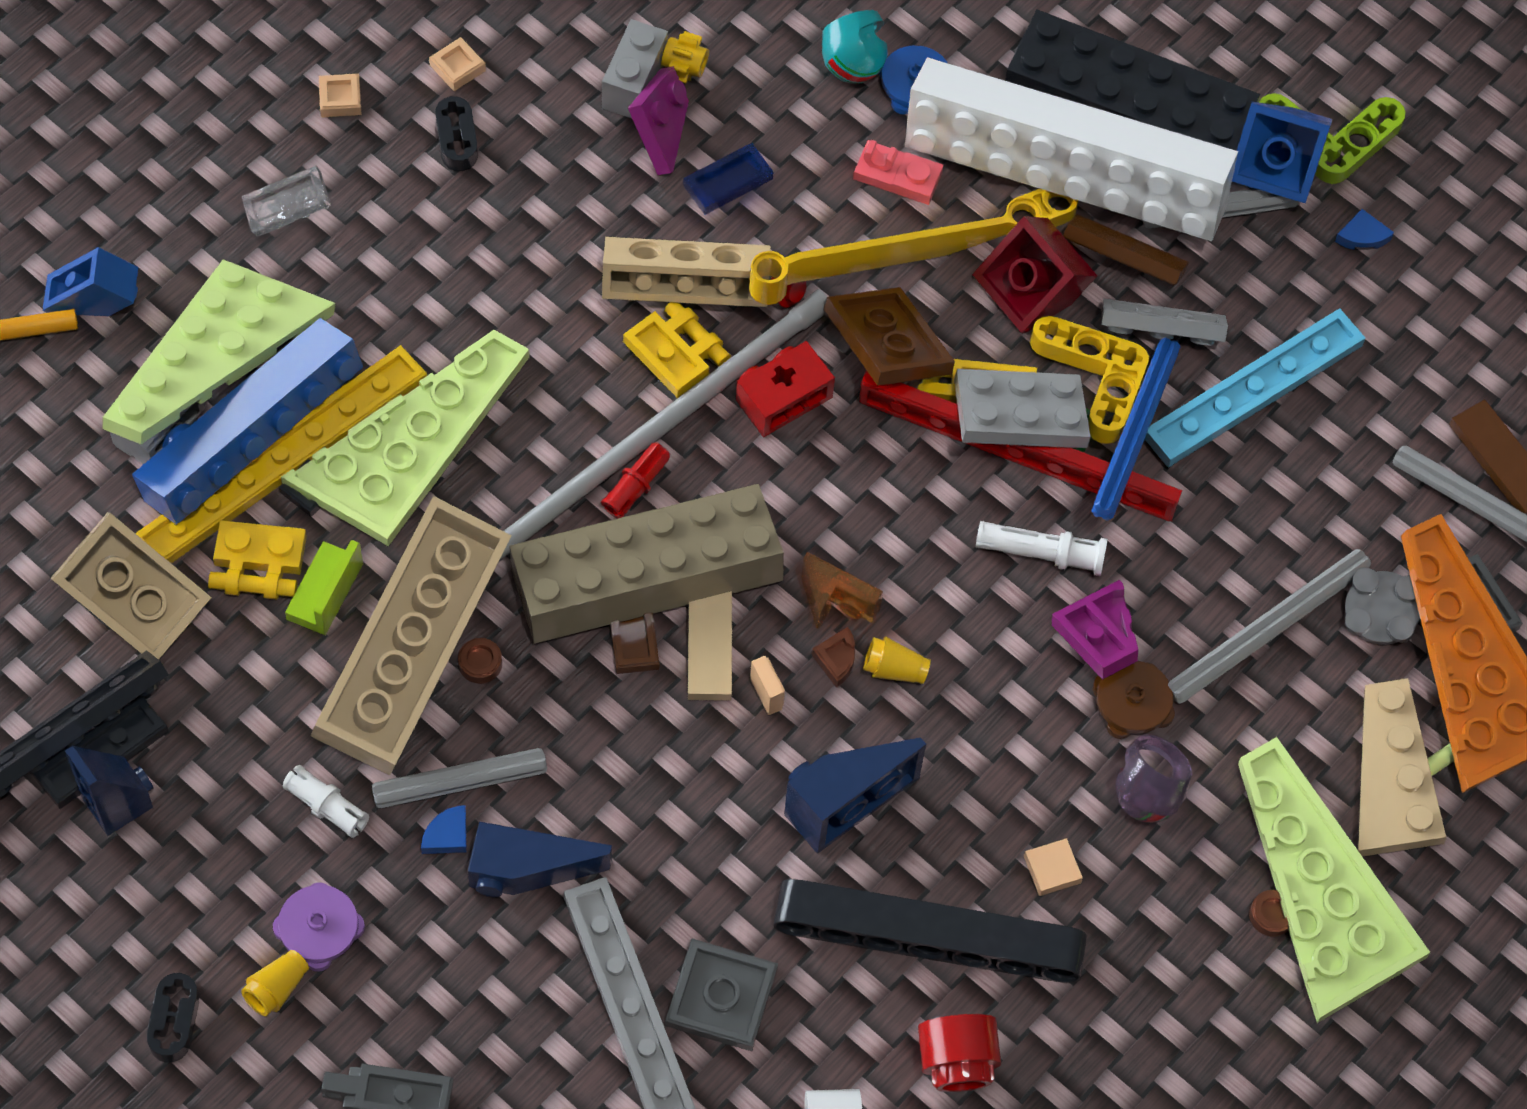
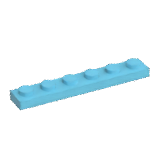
M1339 308L1152 424L1148 429L1145 440L1169 468L1363 346L1366 338Z

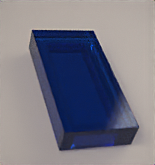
M750 143L683 178V186L704 215L773 180L774 172L753 143Z

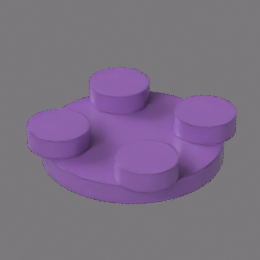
M314 883L295 892L286 900L279 916L273 922V931L276 938L282 941L288 951L294 950L298 952L308 963L309 969L317 972L326 970L331 965L332 960L345 953L354 940L360 938L365 930L364 920L356 912L350 898L342 891L325 883Z

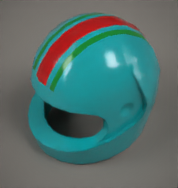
M864 10L850 13L834 20L824 28L822 32L824 64L839 80L851 84H859L873 79L882 70L887 59L888 46L885 41L876 35V32L884 25V21L877 11Z

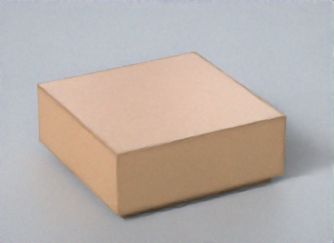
M461 37L429 57L430 66L453 91H456L486 71L485 62Z
M359 74L319 76L321 117L362 115Z
M763 656L751 661L750 680L767 714L771 715L782 710L785 689L769 658Z
M1067 838L1025 851L1024 859L1039 896L1081 884L1083 877Z

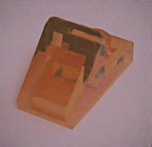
M808 552L803 558L801 579L816 628H820L834 604L838 605L846 615L854 619L863 618L872 623L880 611L883 591Z

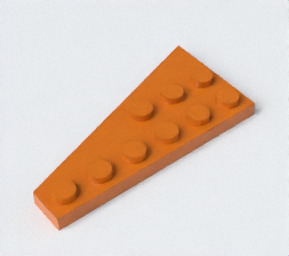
M1440 514L1407 529L1401 535V540L1461 791L1464 793L1527 762V656L1444 517Z

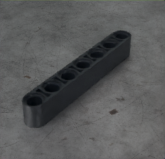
M798 879L782 881L773 924L776 930L791 936L1060 983H1075L1081 980L1087 940L1085 932L1069 926Z

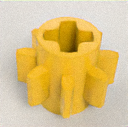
M684 31L683 34L680 33L679 39L673 37L668 39L662 55L661 65L665 67L674 66L679 80L686 84L687 81H691L692 76L698 78L702 76L707 65L709 49L700 46L702 36Z

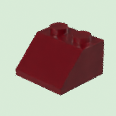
M1024 216L972 274L1021 333H1027L1032 330L1038 319L1045 316H1054L1072 305L1097 277V274L1048 218Z

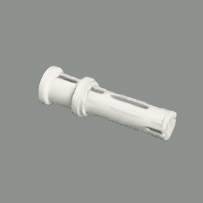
M980 521L976 548L1045 559L1055 562V566H1059V569L1065 570L1067 566L1092 570L1094 575L1101 576L1108 539L1101 538L1099 541L1073 537L1072 532L1069 531L1061 532L1060 536Z

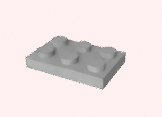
M976 369L956 370L954 384L963 443L1071 448L1088 447L1090 431L1080 375Z

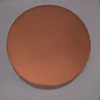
M486 638L469 640L459 651L458 663L460 672L465 679L472 683L484 684L494 680L502 669L500 648L496 643Z
M1267 890L1260 893L1254 899L1249 911L1253 927L1261 934L1270 937L1285 934L1288 931V925H1290L1288 924L1287 917H1284L1280 904L1282 898L1278 890Z

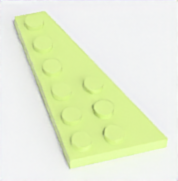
M496 330L491 331L456 355L454 362L435 375L430 373L420 380L419 386L405 396L400 394L349 429L348 435L328 449L323 447L313 454L312 460L296 471L292 469L281 476L282 483L300 492L308 500L312 499L321 508L389 546L529 359V349Z
M1276 737L1242 756L1238 766L1276 890H1278L1282 898L1280 904L1284 917H1287L1288 924H1290L1288 925V930L1316 1022L1319 1023L1425 960L1430 951Z

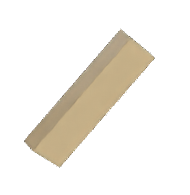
M732 591L689 602L688 700L731 701Z

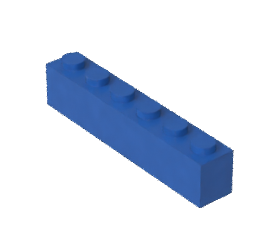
M322 318L315 321L132 473L144 502L174 524L180 523L363 368L354 340Z

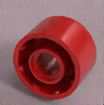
M986 1014L950 1015L930 1019L918 1025L922 1071L926 1075H931L932 1085L937 1090L961 1092L985 1088L992 1084L995 1079L994 1069L1001 1066L996 1017Z

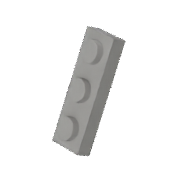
M1103 298L1101 323L1108 326V329L1112 332L1131 334L1133 329L1149 331L1150 336L1158 339L1166 337L1173 339L1174 335L1190 337L1191 342L1200 345H1214L1215 341L1225 342L1228 329L1226 315Z

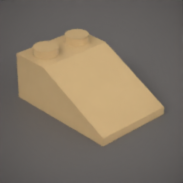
M109 512L105 514L51 577L54 582L141 654L147 650L157 659H160L212 598Z

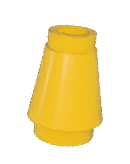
M886 636L883 640L873 637L866 654L863 670L871 672L872 678L924 684L931 660L924 658L922 655Z
M289 950L285 955H282L246 979L247 985L241 990L242 996L248 1005L262 1016H267L272 1011L278 1012L304 974L309 970V965L298 952Z

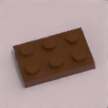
M901 287L827 297L824 311L877 386L952 375L955 364L954 359Z

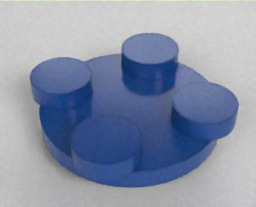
M906 46L894 51L886 59L882 70L878 74L886 94L892 99L891 107L896 113L908 114L911 87L927 57L947 63L944 57L935 50L924 46Z

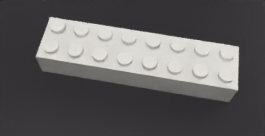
M928 57L910 91L905 147L1191 236L1212 241L1227 207L1238 151Z

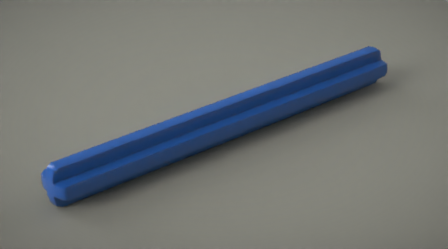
M1167 337L1159 340L1094 501L1092 513L1095 517H1102L1105 521L1114 518L1181 348L1177 341H1171Z

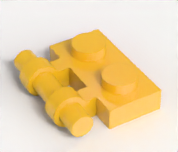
M670 302L664 311L671 319L665 322L654 311L623 334V343L678 398L709 375V366L703 359L711 358L718 366H721L731 358V355L722 347L723 341L714 332L709 333L698 322L699 317L691 308H684L680 303ZM686 333L695 344L690 347L679 334Z
M220 520L213 561L215 566L228 567L229 569L227 573L211 571L208 580L209 589L225 590L226 595L239 596L240 592L264 594L266 599L278 600L279 596L293 597L297 591V580L283 579L282 577L283 573L301 574L307 538L306 529ZM245 569L267 571L265 577L244 575Z

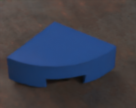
M1361 209L1337 234L1335 242L1349 249H1355V247H1373L1376 249L1390 242L1394 232Z
M465 805L449 808L438 814L429 823L422 838V854L467 852Z

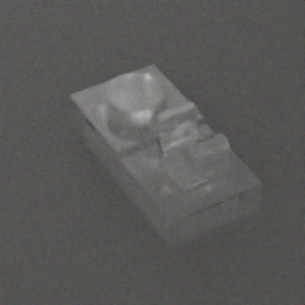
M317 166L241 196L250 229L256 237L293 223L302 217L307 218L310 214L321 209L326 210L331 206L322 173Z

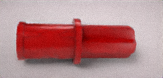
M654 442L631 469H623L622 478L601 501V505L605 507L604 509L610 515L617 519L624 517L634 502L643 493L647 494L651 490L649 483L669 461L670 453L659 443Z

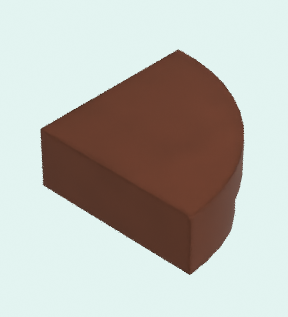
M848 627L812 648V656L836 688L848 678L855 660V641Z

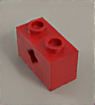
M805 341L795 348L793 346L784 348L772 361L761 367L753 366L747 369L737 380L736 401L764 438L832 399L835 377L810 344Z

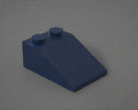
M920 737L823 755L812 764L809 761L800 764L788 777L785 817L818 854L920 778L926 743Z

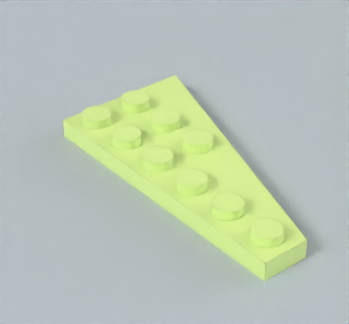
M223 259L103 416V429L136 443L143 444L179 420L180 412L195 402L201 405L212 397L213 390L224 383L232 384L277 354V347L292 337L295 339L319 318L326 321L332 317L335 311V303Z

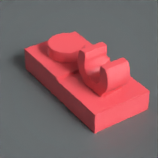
M868 140L855 168L853 180L929 205L941 178L944 165L908 152L898 151L895 147L889 148L878 144L874 140Z

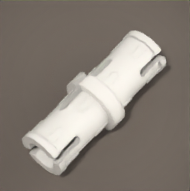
M301 765L294 767L297 775L292 771L287 774L283 782V789L291 792L309 805L312 809L311 813L320 819L325 817L346 832L351 838L358 835L355 827L362 832L367 825L369 814L341 796L340 789L335 785L324 784Z

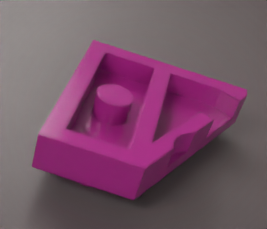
M674 66L660 69L628 107L657 175L669 174L674 170L689 103L686 88L683 82L679 80Z
M1120 580L1052 614V626L1102 679L1138 661L1139 649L1136 636L1132 632L1130 611L1125 603L1124 585Z

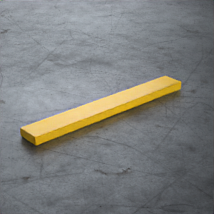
M400 345L332 393L322 404L307 414L290 431L275 441L259 457L249 463L180 523L176 525L165 516L160 515L135 534L167 561L173 563L218 531L220 520L232 521L282 484L281 476L292 469L296 471L307 459L312 460V455L323 447L328 449L348 435L349 429L400 394L405 396L419 386V381L427 376V373Z

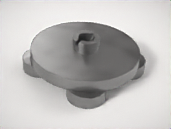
M1370 568L1359 569L1353 576V585L1346 597L1345 626L1347 630L1370 643L1379 645L1409 641L1420 620L1410 575L1401 576L1389 571L1375 572Z

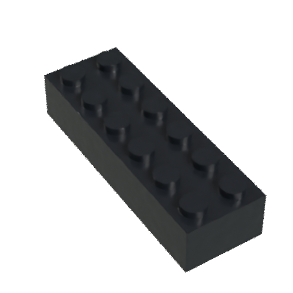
M1036 9L1007 68L1005 81L1235 151H1237L1251 103L1258 102L1260 98L1259 93Z

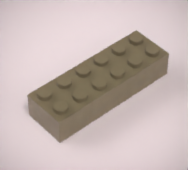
M759 484L509 546L512 575L534 644L610 625L613 621L619 620V622L642 617L645 613L651 612L654 614L689 605L691 601L732 591V593L783 581L784 552Z

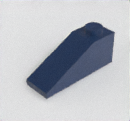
M72 746L65 750L82 799L107 836L153 808L149 791L154 789L140 766L133 770L123 756Z
M479 821L468 868L469 887L476 888V891L480 894L499 897L502 893L516 895L608 871L612 863V845Z

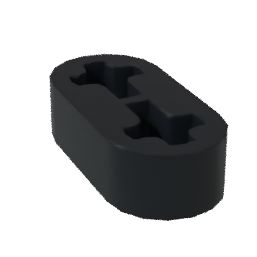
M450 96L444 98L438 103L435 111L441 157L444 165L449 169L465 171L473 167L478 158L472 109L470 104L461 97ZM449 113H457L459 126L452 127ZM454 141L462 142L463 155H456Z
M172 973L165 976L159 982L155 992L147 1029V1043L152 1055L165 1063L182 1059L187 1054L191 1045L199 1006V992L194 980L186 974ZM177 987H183L185 994L189 998H181L177 1012H172V1002L167 994H174ZM169 1023H175L174 1032L176 1038L180 1041L171 1042L169 1049H163L161 1041L157 1038L166 1037Z

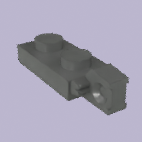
M362 1063L361 1067H350L349 1075L325 1071L321 1091L324 1098L344 1101L343 1109H449L454 1081L453 1078L448 1076Z

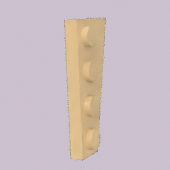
M1408 678L1365 685L1358 852L1362 857L1445 844L1446 841L1444 825Z

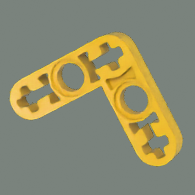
M1045 316L1038 319L1033 326L1030 338V345L1037 354L1103 376L1088 417L1090 436L1100 443H1115L1121 437L1149 362L1147 351L1135 342L1058 317ZM1047 334L1054 336L1052 340L1045 337ZM1068 340L1072 341L1071 347L1066 346ZM1084 344L1093 345L1100 353L1097 355H1087L1079 349V346ZM1108 353L1112 354L1111 360L1106 359ZM1125 361H1132V366L1125 364ZM1110 387H1120L1129 396L1116 398L1107 389ZM1107 411L1114 413L1110 426L1102 424Z

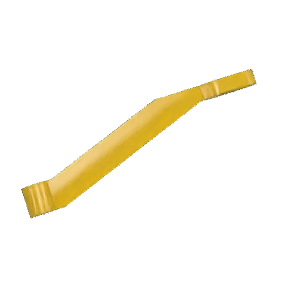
M1037 189L1011 200L1007 205L1006 213L1002 217L797 252L787 257L778 252L764 251L757 254L751 262L750 294L755 301L765 305H772L784 298L787 285L792 283L946 256L1008 235L1018 223L1012 215L1019 210L1028 211L1034 217L1048 218L1057 227L1073 219L1076 214L1078 200L1043 189ZM1053 197H1063L1068 200L1070 207L1066 210H1056L1049 205L1048 201ZM764 276H772V277H774V278H776V279L766 280V279H764V278H762V277H764Z

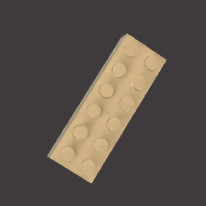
M433 496L313 728L311 737L383 773L391 775L512 535Z

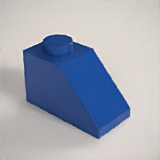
M98 247L47 275L42 311L48 313L75 309L76 315L110 316L134 303L138 292L136 285L138 267Z

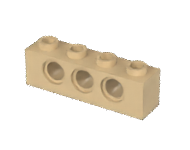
M605 237L602 299L768 307V305L754 300L750 294L749 284L752 260L757 254L770 251V246ZM769 276L762 277L766 280H769Z

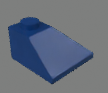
M1252 102L1238 144V155L1232 182L1306 204L1333 119L1293 107Z

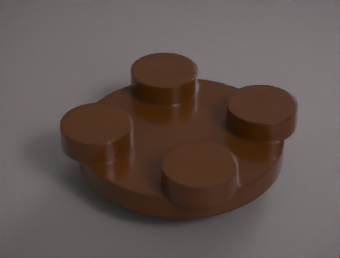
M1137 661L1104 679L1100 676L1095 678L1093 693L1096 696L1098 709L1103 718L1108 722L1107 730L1114 738L1124 739L1130 736L1131 733H1147L1156 728L1168 727L1172 723L1175 716L1172 706L1173 692L1168 686L1169 681L1154 664Z

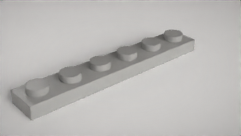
M604 877L564 891L565 902L644 1109H696L607 878Z

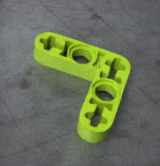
M1276 93L1267 94L1259 101V103L1300 109L1287 97ZM1379 98L1335 136L1328 133L1315 176L1329 184H1337L1346 180L1398 134L1405 119L1406 112L1404 106L1394 98ZM1389 114L1393 117V119H1385L1378 129L1375 127L1379 116L1385 117ZM1363 134L1369 139L1370 145L1358 147L1350 141L1349 136ZM1341 152L1345 154L1341 160L1340 166L1334 164L1330 167L1326 164L1327 161L1330 163L1334 162L1337 158L1340 157Z

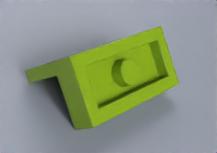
M351 540L346 550L327 542H322L285 611L286 620L326 636L363 566L359 542Z

